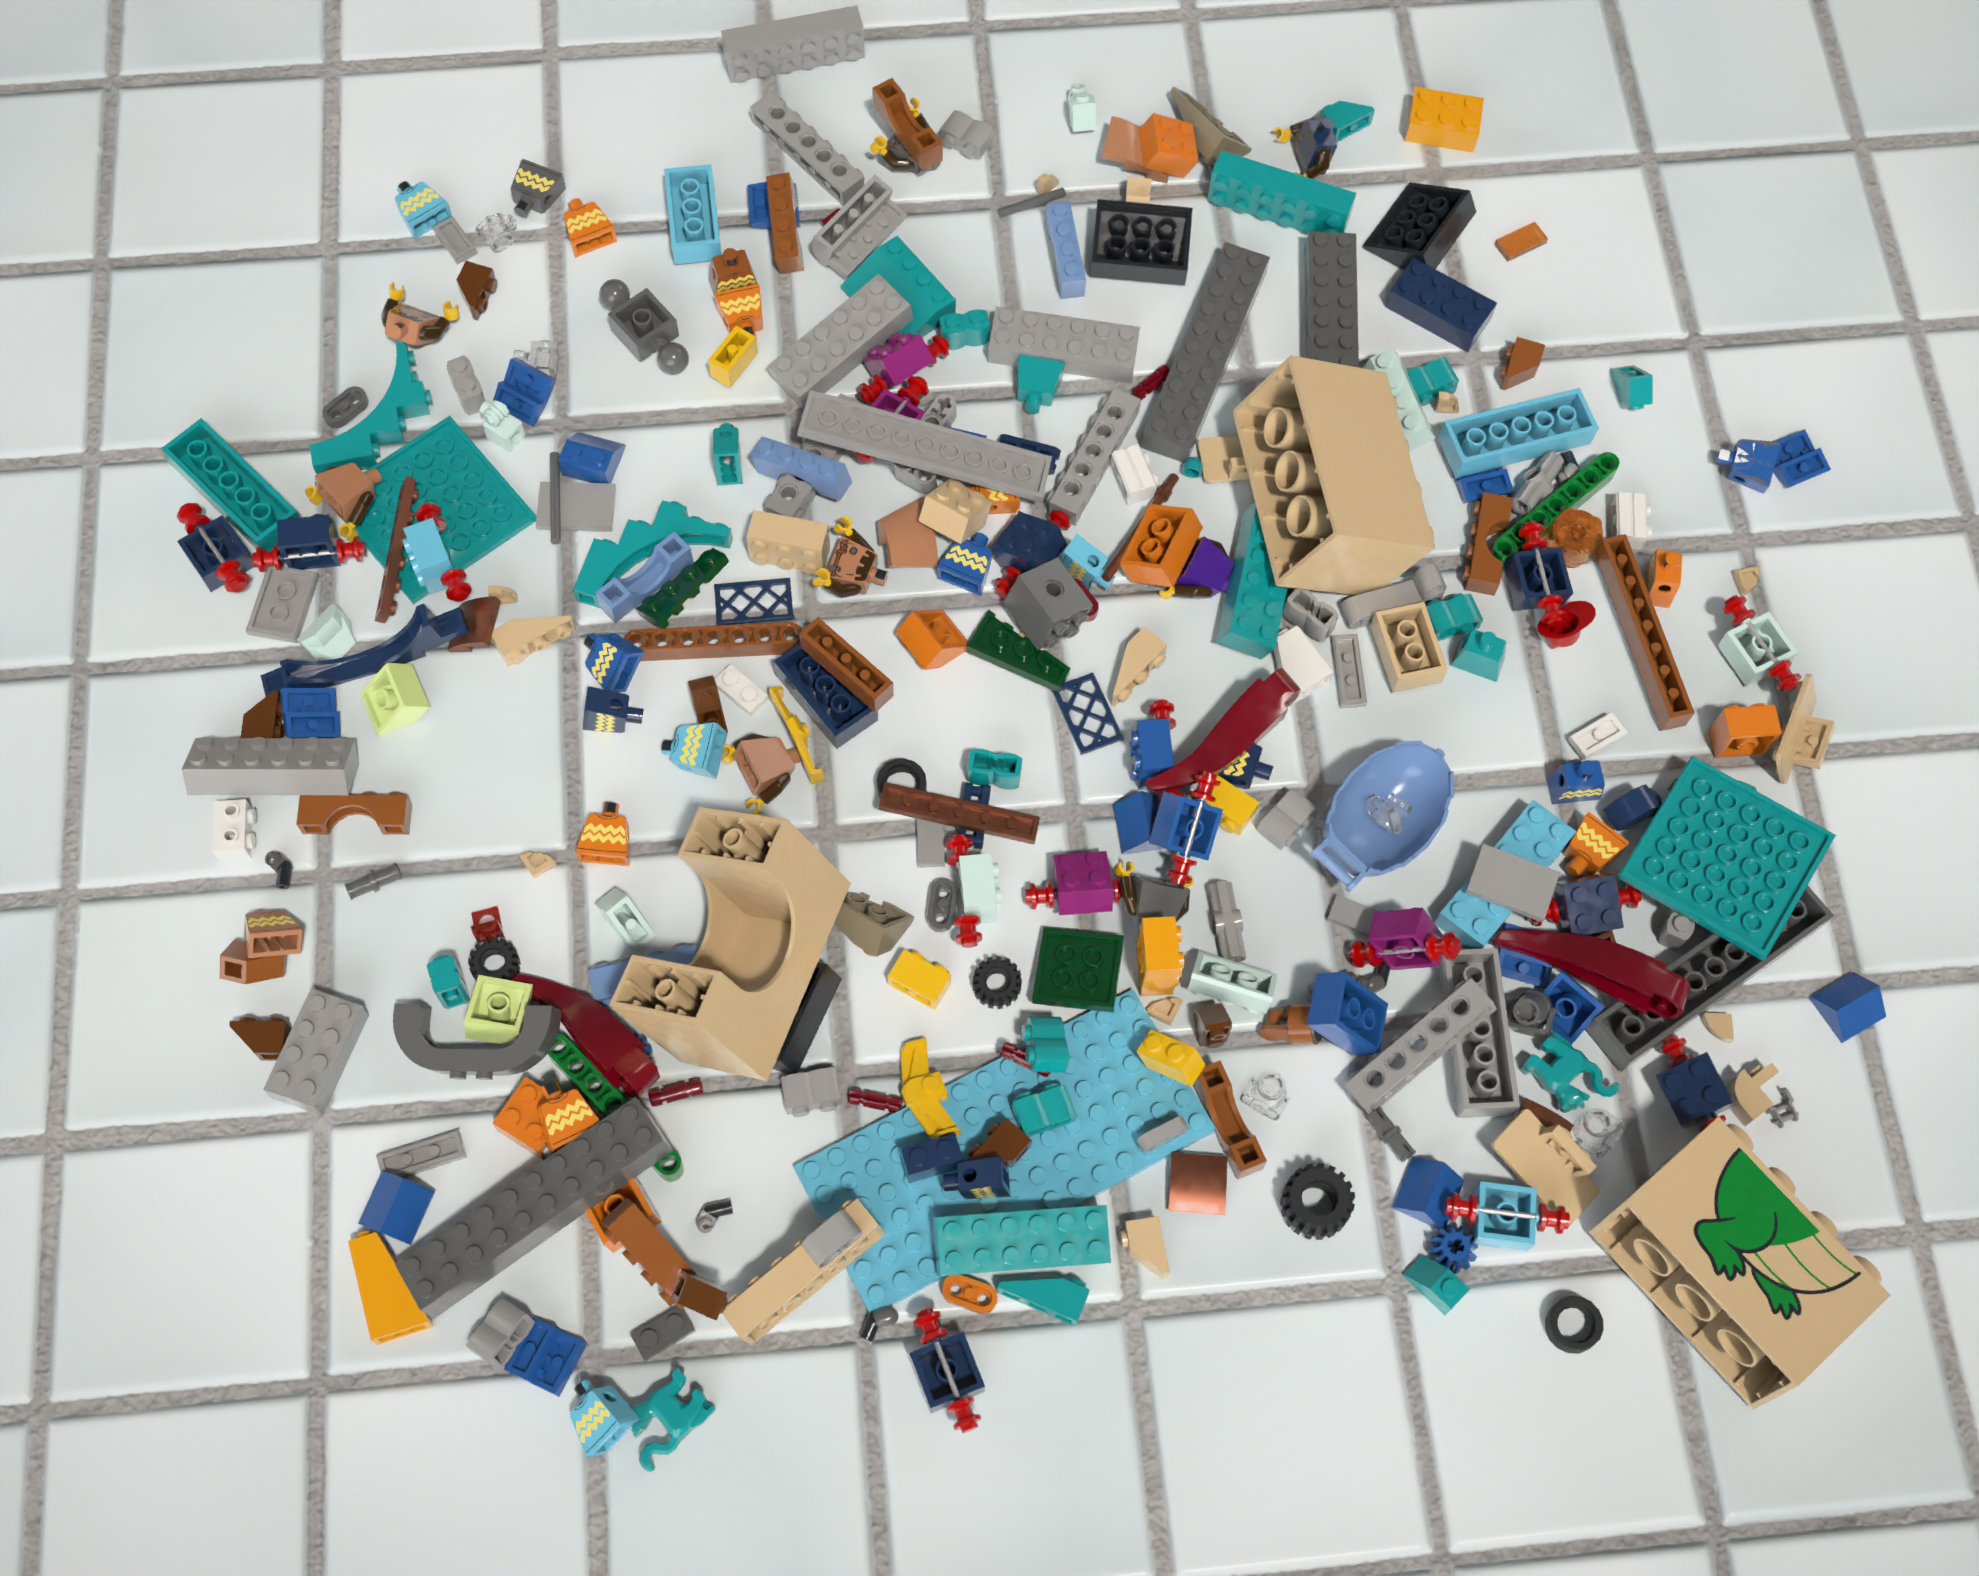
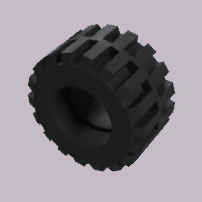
M1312 1163L1307 1164L1304 1169L1301 1167L1297 1169L1294 1175H1291L1280 1198V1205H1283L1281 1214L1282 1217H1287L1285 1223L1288 1227L1293 1225L1296 1228L1294 1230L1296 1234L1299 1235L1302 1232L1305 1234L1304 1238L1311 1239L1312 1236H1315L1316 1240H1323L1325 1236L1330 1238L1337 1231L1339 1232L1351 1217L1355 1206L1353 1204L1355 1193L1350 1191L1352 1188L1351 1182L1344 1181L1346 1175L1342 1171L1339 1174L1334 1172L1336 1167L1330 1165L1327 1169L1324 1168V1163H1318L1316 1167H1313ZM1317 1188L1326 1192L1333 1205L1331 1213L1316 1215L1310 1212L1303 1204V1191Z

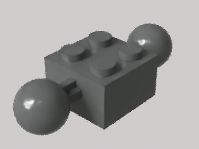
M610 279L604 282L599 291V298L606 308L612 310L608 313L611 331L640 362L657 351L658 363L665 372L678 374L684 371L689 363L688 351L683 345L671 342L679 336L676 318L648 288L630 299V290L623 281Z

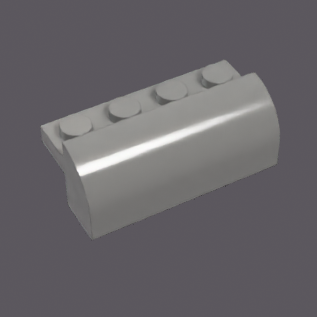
M874 175L823 226L812 241V250L819 262L826 269L830 266L845 280L890 236L908 215L890 200L893 189L878 176Z

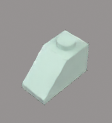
M616 887L594 904L608 924L634 952L655 936V933L629 897Z

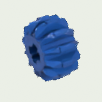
M1449 1224L1446 1227V1231L1439 1228L1436 1231L1437 1236L1430 1238V1243L1434 1247L1429 1249V1254L1437 1255L1434 1259L1435 1262H1442L1443 1266L1448 1269L1451 1266L1454 1274H1458L1461 1268L1468 1270L1471 1267L1470 1262H1474L1477 1259V1256L1472 1251L1478 1248V1244L1469 1243L1474 1236L1472 1233H1469L1467 1236L1463 1235L1464 1226H1460L1455 1232L1454 1226ZM1451 1244H1454L1457 1247L1455 1249V1251H1457L1455 1254L1449 1251L1451 1249V1247H1449Z

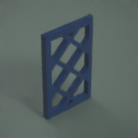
M790 578L714 584L717 626L795 619ZM786 585V591L781 596L772 591L771 588L773 586ZM760 587L762 590L754 599L744 592L746 588ZM733 589L736 591L727 601L720 596V590ZM766 593L776 599L769 609L758 602ZM740 595L750 602L742 611L732 605ZM780 604L788 608V614L775 615L772 612ZM753 606L764 612L762 616L758 617L746 616ZM727 608L738 615L735 619L722 620V613Z
M1094 673L1064 683L1060 691L1069 690L1074 692L1069 703L1062 700L1060 693L1051 690L1081 755L1124 740ZM1091 681L1096 690L1095 693L1092 694L1081 690L1082 684ZM1078 694L1092 699L1087 710L1073 705ZM1095 701L1102 703L1106 712L1105 717L1091 712ZM1070 710L1084 715L1080 726L1073 724L1069 715ZM1088 717L1102 722L1098 733L1084 728ZM1106 724L1113 727L1116 736L1108 738L1101 735ZM1083 733L1095 738L1093 744L1084 747L1080 734Z

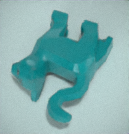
M1557 1032L1549 1036L1540 1047L1545 1053H1552L1556 1059L1551 1064H1548L1539 1056L1532 1054L1521 1068V1072L1524 1075L1532 1073L1546 1091L1556 1096L1559 1103L1558 1108L1563 1113L1571 1110L1575 1111L1578 1107L1583 1109L1585 1107L1583 1101L1589 1100L1590 1096L1570 1085V1082L1584 1071L1591 1073V1085L1599 1095L1611 1097L1619 1091V1084L1617 1082L1612 1083L1608 1087L1604 1086L1602 1083V1070L1597 1064L1589 1061L1582 1051L1574 1049L1570 1042Z
M678 1368L672 1372L671 1382L654 1390L644 1402L628 1404L639 1417V1420L632 1426L631 1430L634 1432L633 1436L635 1438L639 1437L647 1429L654 1417L662 1423L669 1433L666 1443L651 1442L640 1451L639 1462L641 1467L649 1472L655 1470V1466L651 1461L653 1454L668 1455L676 1450L680 1442L693 1429L702 1425L716 1411L705 1400L706 1396L698 1388L691 1393L692 1399L689 1403L684 1405L680 1402L677 1395L685 1385L687 1377Z

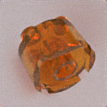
M1568 508L1554 521L1546 538L1548 541L1546 548L1561 547L1567 568H1577L1582 564H1587L1594 557L1603 538L1602 521L1586 511Z

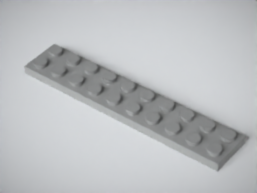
M813 390L809 392L797 436L1040 503L1043 498L1052 457Z

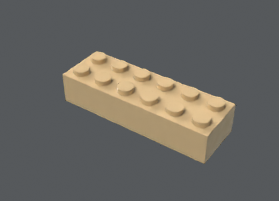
M858 1198L855 1201L849 1200L838 1209V1212L844 1209L860 1228L862 1235L828 1265L818 1268L801 1246L802 1242L807 1238L804 1237L793 1246L794 1251L787 1257L781 1256L770 1265L771 1270L764 1276L758 1275L747 1284L748 1289L741 1295L737 1293L728 1299L722 1314L742 1340L751 1345L755 1344L886 1235V1232ZM827 1218V1219H825L824 1221H822V1222L815 1228V1230H816L818 1227H820L824 1222H826L829 1218Z

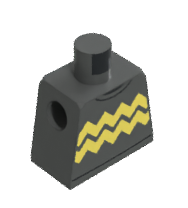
M522 159L511 185L513 202L516 204L514 208L515 213L521 217H526L530 210L541 214L545 213L566 189L563 173Z

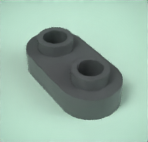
M353 386L339 394L323 408L322 415L326 424L333 428H339L347 424L367 407L368 397L366 392L360 387Z
M939 879L931 887L927 922L929 927L936 932H946L954 924L958 889L956 884L950 879ZM941 892H947L949 896L946 898H942L939 894ZM944 917L946 920L943 923H938L936 918Z

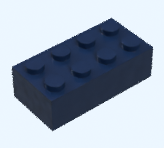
M1413 258L1391 288L1385 307L1458 348L1469 352L1492 319L1497 302Z
M800 643L773 661L775 675L836 749L878 721V711L875 713L806 653L801 648Z

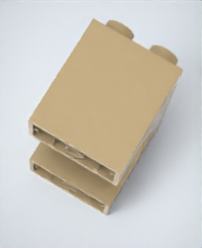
M699 807L677 855L699 875L707 893L709 911L703 942L697 954L688 965L632 955L609 1006L681 1063L768 1081L851 883L787 819Z

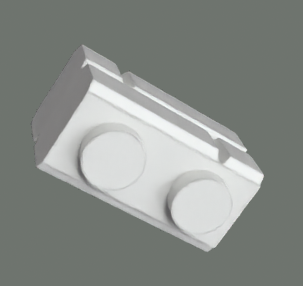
M1137 444L1111 453L1110 465L1127 504L1131 505L1141 500L1154 498L1156 489L1159 487V480L1156 473H1151L1149 469L1150 459L1147 452L1142 453L1140 446Z
M1618 492L1611 502L1612 537L1626 534L1632 549L1640 550L1645 542L1651 538L1652 529L1651 526L1647 525V519H1649L1651 513V505L1646 504L1645 494Z

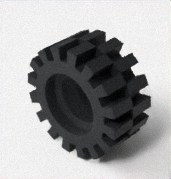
M491 937L490 942L486 938L482 940L483 945L480 946L477 943L474 946L476 951L471 950L469 954L471 956V959H468L469 970L475 981H477L478 975L509 980L516 973H520L521 968L519 964L521 962L513 945L510 942L507 943L503 938L498 941L496 937ZM492 955H500L505 959L504 967L496 973H490L484 968L485 961Z
M996 956V960L989 957L987 962L982 961L979 963V968L976 967L973 975V991H975V997L980 999L982 1005L987 1003L989 1004L988 1008L993 1009V1006H998V1009H1003V1005L1008 1007L1012 1001L1015 1002L1018 999V994L1021 992L1022 979L1021 972L1017 970L1015 963L1011 964L1008 958L1005 961L1001 960V956ZM993 974L1005 976L1008 981L1007 987L999 992L992 991L986 983L989 976Z

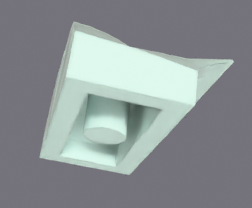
M331 604L297 639L298 643L315 659L342 658L356 643L351 631V622L335 604Z

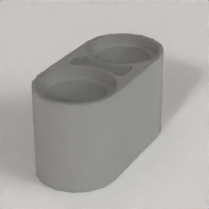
M843 1209L830 1217L805 1238L801 1246L818 1268H822L858 1240L862 1235V1231Z

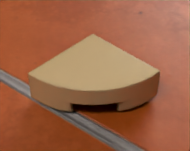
M1042 174L1038 177L1037 193L1041 195L1050 192L1059 185V180L1052 174Z
M1439 391L1434 404L1435 412L1459 413V400L1453 394Z
M1759 566L1743 568L1733 572L1732 575L1741 596L1748 594L1757 584L1760 576Z
M488 586L489 597L496 596L501 601L500 605L518 602V595L515 590L505 586Z
M531 851L519 855L534 879L557 865L556 861L548 854Z
M1173 997L1153 1003L1148 1008L1147 1013L1150 1017L1171 1026L1183 1000Z
M1704 1013L1702 1015L1705 1027L1717 1036L1719 1040L1730 1043L1734 1040L1732 1014Z

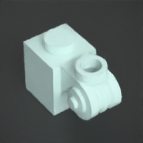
M1073 84L1067 98L1070 125L1073 132L1096 130V102L1092 94L1086 92L1084 84Z
M487 400L481 405L480 413L485 419L483 428L486 437L510 453L526 436L522 422L509 415L507 406L497 400L493 402Z

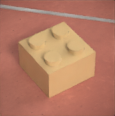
M949 479L926 495L918 521L961 544L985 526L993 501L985 498L979 492L968 489L961 482Z

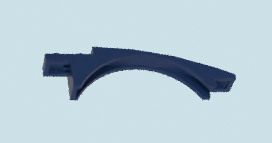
M423 603L416 606L412 618L401 631L371 649L330 660L280 661V668L260 675L265 696L269 695L272 691H279L280 693L282 688L331 687L377 674L386 663L406 664L425 657V650L470 633L464 611L458 607L435 616Z

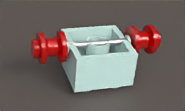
M1734 595L1724 602L1725 607L1722 611L1724 614H1731L1733 616L1732 625L1734 629L1726 632L1718 647L1742 682L1747 687L1769 676V678L1776 677L1779 681L1778 691L1785 690L1788 693L1797 688L1802 676L1799 673L1793 674L1789 668L1798 651L1770 612H1767L1751 620L1756 615L1754 609L1747 610L1744 605L1747 601L1745 596L1738 597Z
M956 834L951 836V839L946 842V848L952 850V855L947 859L948 864L959 867L963 915L954 919V926L960 928V934L956 935L955 940L956 943L961 944L964 948L976 947L978 942L983 940L982 934L976 932V926L983 923H995L996 913H1001L998 863H992V853L969 854L968 848L973 846L972 839L964 834Z

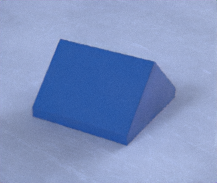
M1140 791L1113 804L1122 855L1166 849L1148 843L1160 805L1158 795Z
M1563 970L1544 990V993L1552 1003V1007L1556 1008L1552 1030L1569 1041L1571 1045L1606 1006Z
M1855 972L1848 974L1809 998L1841 1043L1886 1017L1880 985Z
M1412 1157L1392 1208L1432 1227L1445 1230L1449 1222V1214L1444 1213L1446 1197H1451L1452 1192H1457L1459 1195L1465 1180L1445 1162Z
M382 1171L358 1224L412 1245L435 1192L399 1176Z

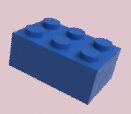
M1345 972L1316 973L1310 1010L1307 1015V1026L1350 1055H1374L1380 1052L1388 1003Z

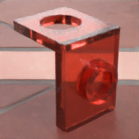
M497 906L471 913L474 926H471V930L478 943H482V940L486 938L490 942L491 937H505ZM486 915L495 918L493 921L480 924L481 918Z

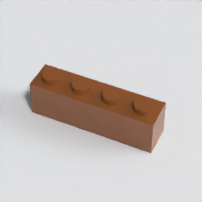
M819 617L799 633L801 648L875 713L894 696L893 682Z
M626 1198L601 1221L607 1228L603 1232L604 1235L614 1245L619 1242L626 1249L622 1252V1255L633 1266L638 1263L644 1269L640 1273L641 1276L651 1286L656 1283L662 1289L659 1296L669 1306L674 1303L682 1309L684 1306L676 1303L670 1297L681 1270L695 1275L697 1273L639 1208Z

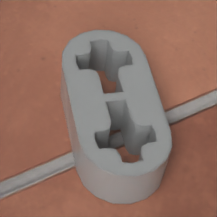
M1179 1116L1146 1132L1136 1141L1143 1153H1147L1180 1137L1190 1128L1183 1116Z

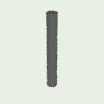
M1062 187L999 208L997 210L1000 218L1065 197V190Z

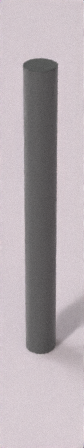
M558 452L550 453V528L552 544L561 543L560 465L558 462L560 454Z

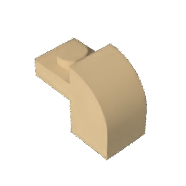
M1127 177L1125 202L1150 204L1151 179Z
M1770 1063L1765 1068L1759 1065L1750 1073L1743 1069L1732 1079L1727 1088L1736 1105L1730 1109L1744 1127L1774 1105L1760 1088V1086L1779 1072L1773 1063Z

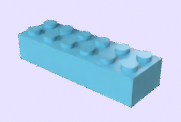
M1577 388L1444 421L1438 435V440L1455 478L1541 457L1545 452L1553 451L1557 453L1589 445L1599 427L1581 389Z
M1532 800L1494 848L1549 868L1571 841L1576 831L1535 800ZM1470 876L1440 912L1435 925L1444 932L1454 933L1460 940V944L1467 949H1484L1513 911L1466 894Z

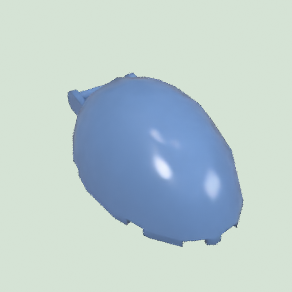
M1422 741L1397 742L1388 748L1374 752L1352 770L1333 796L1327 807L1322 826L1323 840L1310 853V856L1313 859L1316 857L1346 886L1345 890L1348 893L1364 877L1380 876L1406 866L1429 847L1445 823L1450 801L1454 797V772H1451L1446 763L1443 750L1439 748L1435 750L1422 743Z

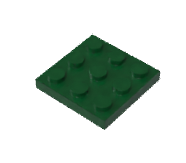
M1044 927L1032 1004L1114 1013L1124 935Z

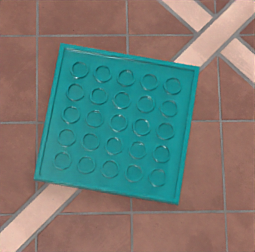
M448 416L363 472L365 473L376 468L381 475L382 481L374 485L375 500L360 525H356L355 529L358 531L360 541H365L367 550L381 567L385 569L400 487L406 476L416 479L414 488L418 489L415 504L411 503L410 510L414 511L411 525L419 523L415 513L421 505L432 503L440 507L441 514L439 518L445 520L446 528L439 535L453 569H467L535 523L537 516L452 417ZM403 548L401 555L405 556V562L402 571L398 570L397 577L401 578V591L414 605L427 596L429 592L426 585L420 586L407 551Z
M1691 756L1617 878L1764 961L1836 835L1698 758Z

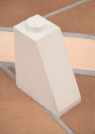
M1298 626L1290 630L1286 628L1278 633L1274 650L1277 670L1283 668L1301 688L1298 698L1288 706L1289 708L1329 684L1333 671Z

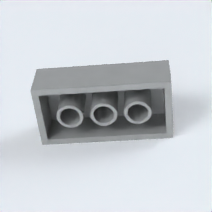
M311 988L263 1090L274 1100L323 1116L369 1015L363 1006Z

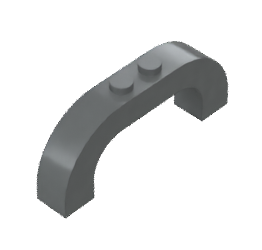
M394 1004L393 1029L400 1049L415 1064L437 1073L448 1074L450 1079L466 1080L467 1075H476L475 1079L493 1080V1076L522 1073L538 1064L548 1054L558 1036L561 1010L553 1006L525 1005L524 1023L520 1035L512 1044L502 1049H441L437 1047L430 1035L431 1008L421 1004Z

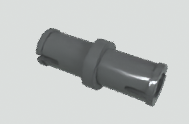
M393 864L375 873L370 871L367 873V876L344 885L350 899L353 900L373 890L378 892L380 887L401 880L402 877L396 864Z
M1381 1107L1367 1117L1382 1135L1381 1140L1384 1144H1389L1401 1162L1406 1161V1158L1408 1160L1416 1153V1150L1411 1147L1401 1134V1128L1392 1123Z

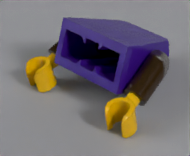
M1205 536L1198 537L1176 581L1177 585L1174 587L1162 586V588H1168L1169 590H1160V597L1162 599H1170L1175 594L1176 597L1207 599L1215 596L1221 590L1227 593L1230 579L1229 574L1234 564L1229 559L1222 543L1208 539Z

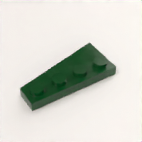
M715 548L703 552L698 560L684 567L679 575L665 582L660 590L642 601V604L636 608L640 617L664 630L669 625L668 619L673 614L679 615L684 610L682 604L688 598H695L700 593V585L702 583H709L730 562L725 553Z
M988 610L967 645L966 652L1059 693L1070 674L1071 668L1046 650H1037L1027 636L1024 638L1019 636L1014 631L1013 626L1007 622L1002 623L995 617V613Z

